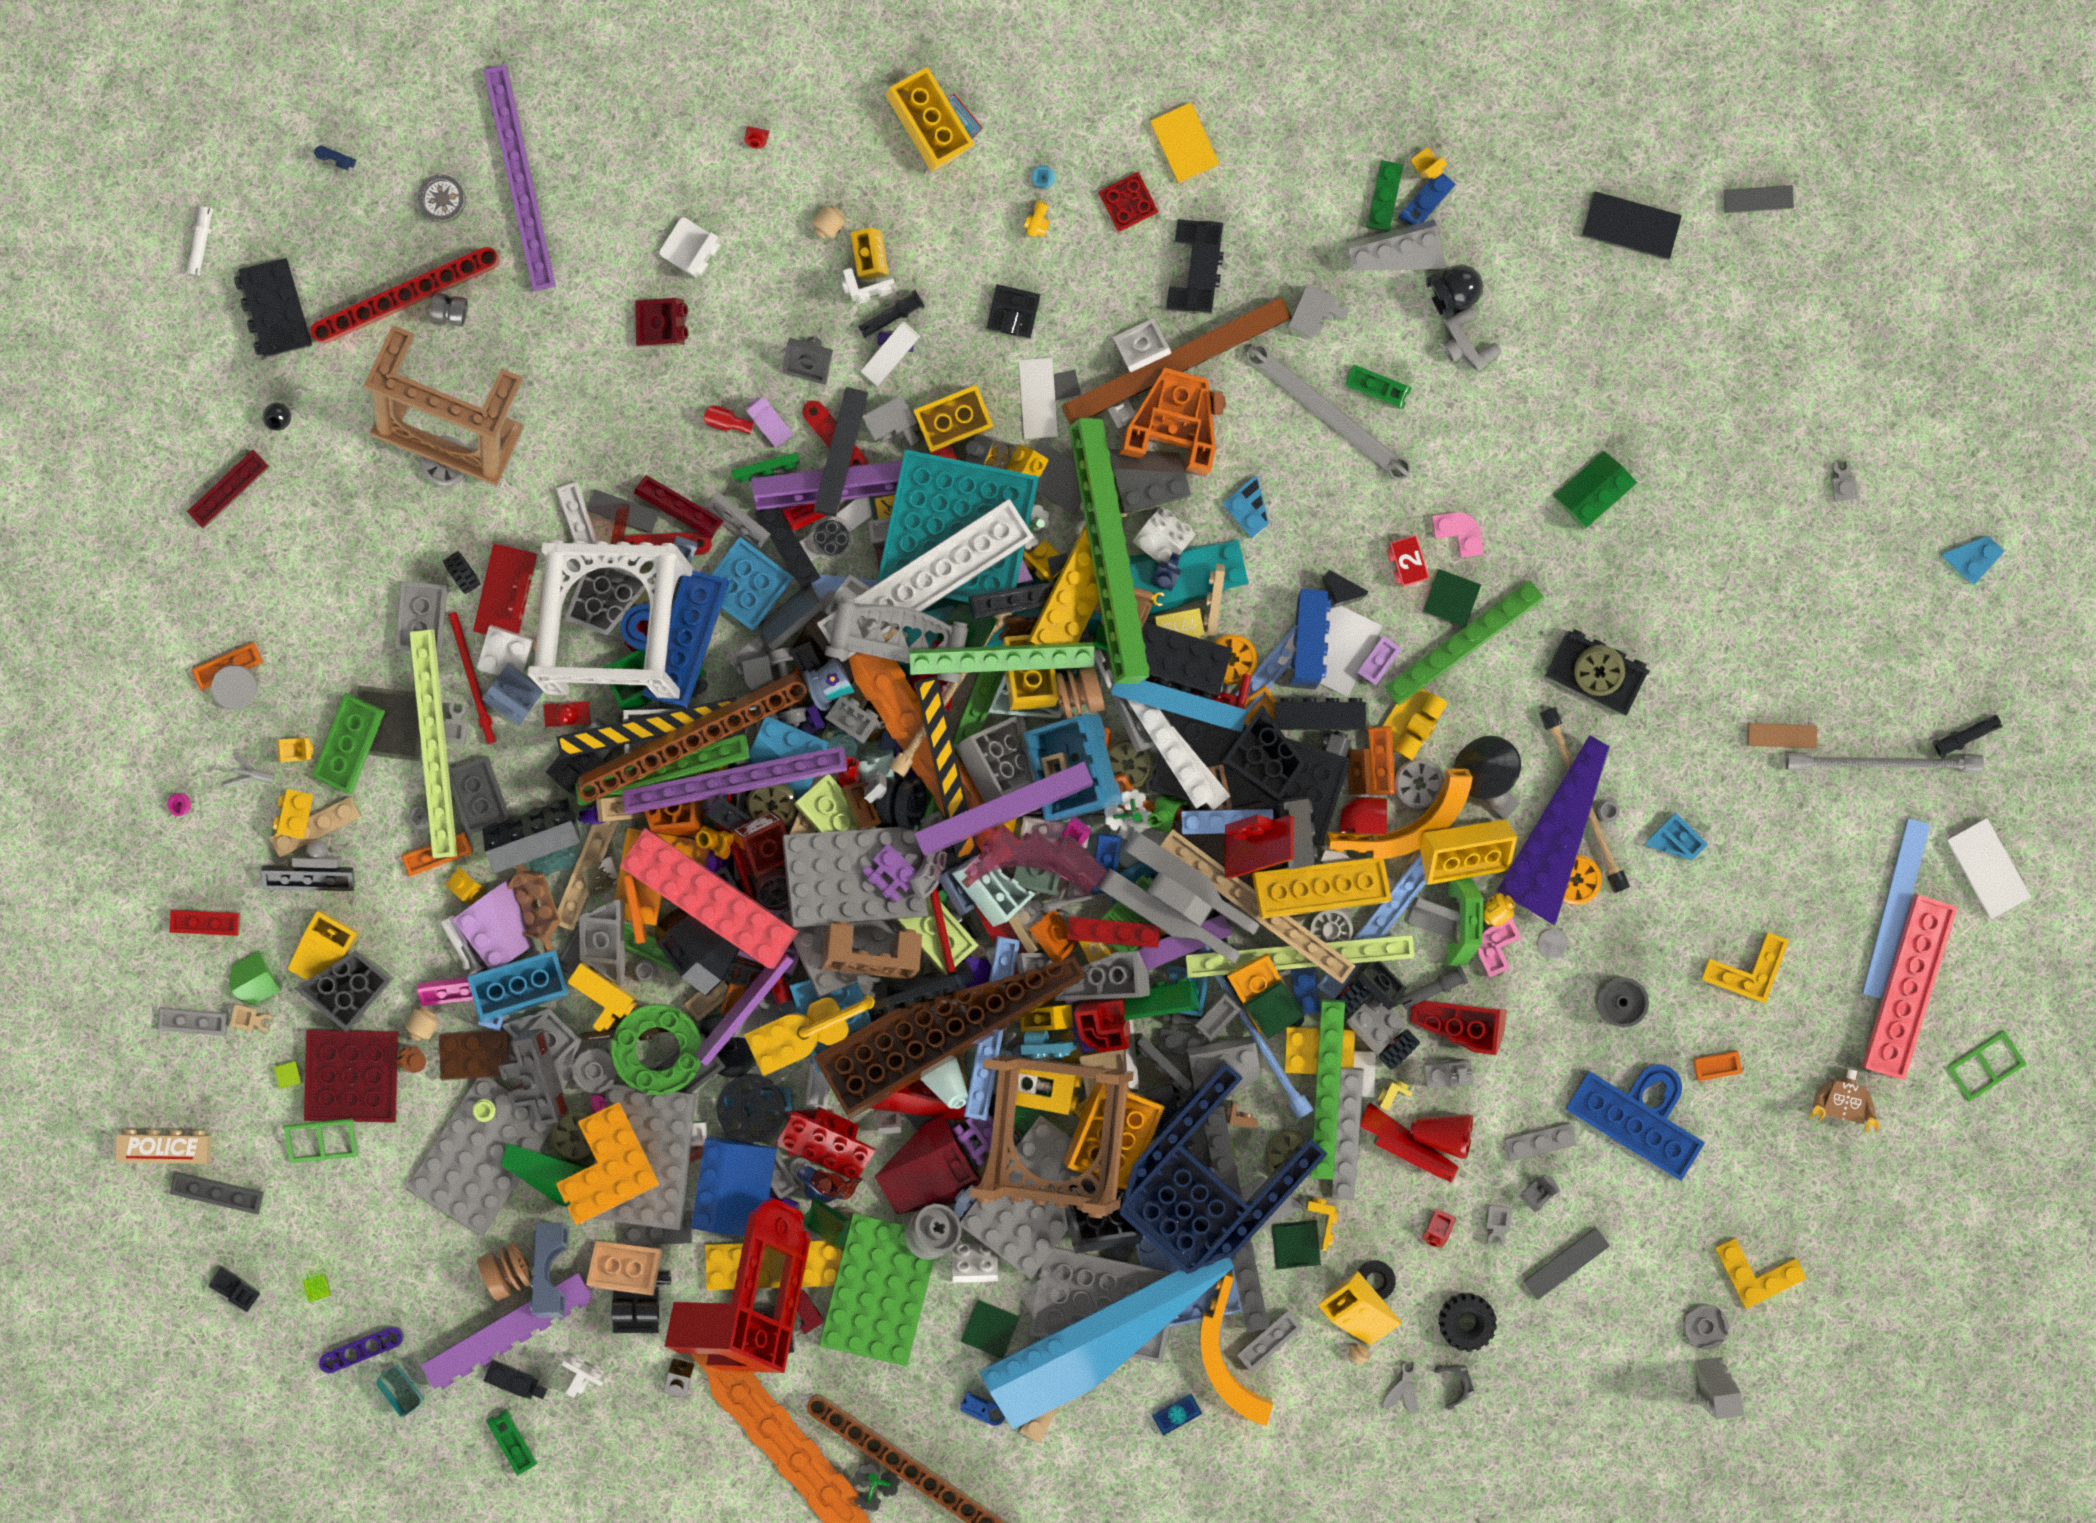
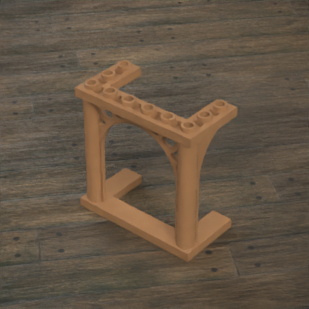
M392 325L364 384L365 389L372 391L375 423L370 431V436L498 486L524 429L523 424L506 418L523 382V377L501 369L482 409L397 374L412 344L414 333ZM409 406L477 433L478 448L470 450L404 423L403 419Z
M1006 1055L984 1059L983 1068L999 1070L989 1159L982 1181L978 1186L971 1188L970 1197L977 1198L976 1202L990 1203V1201L1001 1199L1002 1196H1008L1010 1201L1024 1202V1199H1031L1033 1204L1046 1205V1202H1054L1055 1207L1068 1208V1204L1076 1205L1078 1210L1089 1213V1217L1093 1218L1108 1216V1214H1112L1113 1211L1119 1209L1121 1199H1116L1126 1100L1128 1082L1133 1081L1134 1071ZM1020 1069L1096 1078V1082L1107 1083L1100 1150L1094 1163L1080 1176L1067 1181L1046 1180L1032 1173L1020 1160L1013 1140ZM1009 1158H1012L1015 1161V1165L1007 1169V1164L1010 1165ZM1096 1169L1100 1170L1097 1175L1100 1176V1181L1093 1175V1171ZM1014 1170H1021L1023 1172L1022 1180L1016 1184L1011 1183L1009 1180L1010 1174ZM1085 1178L1090 1179L1094 1183L1095 1192L1093 1194L1084 1190L1082 1181ZM1027 1179H1032L1035 1183L1033 1187L1032 1184H1028L1025 1187L1023 1185ZM1050 1184L1055 1186L1054 1190H1050ZM1070 1185H1076L1079 1193L1076 1190L1071 1192L1069 1189Z

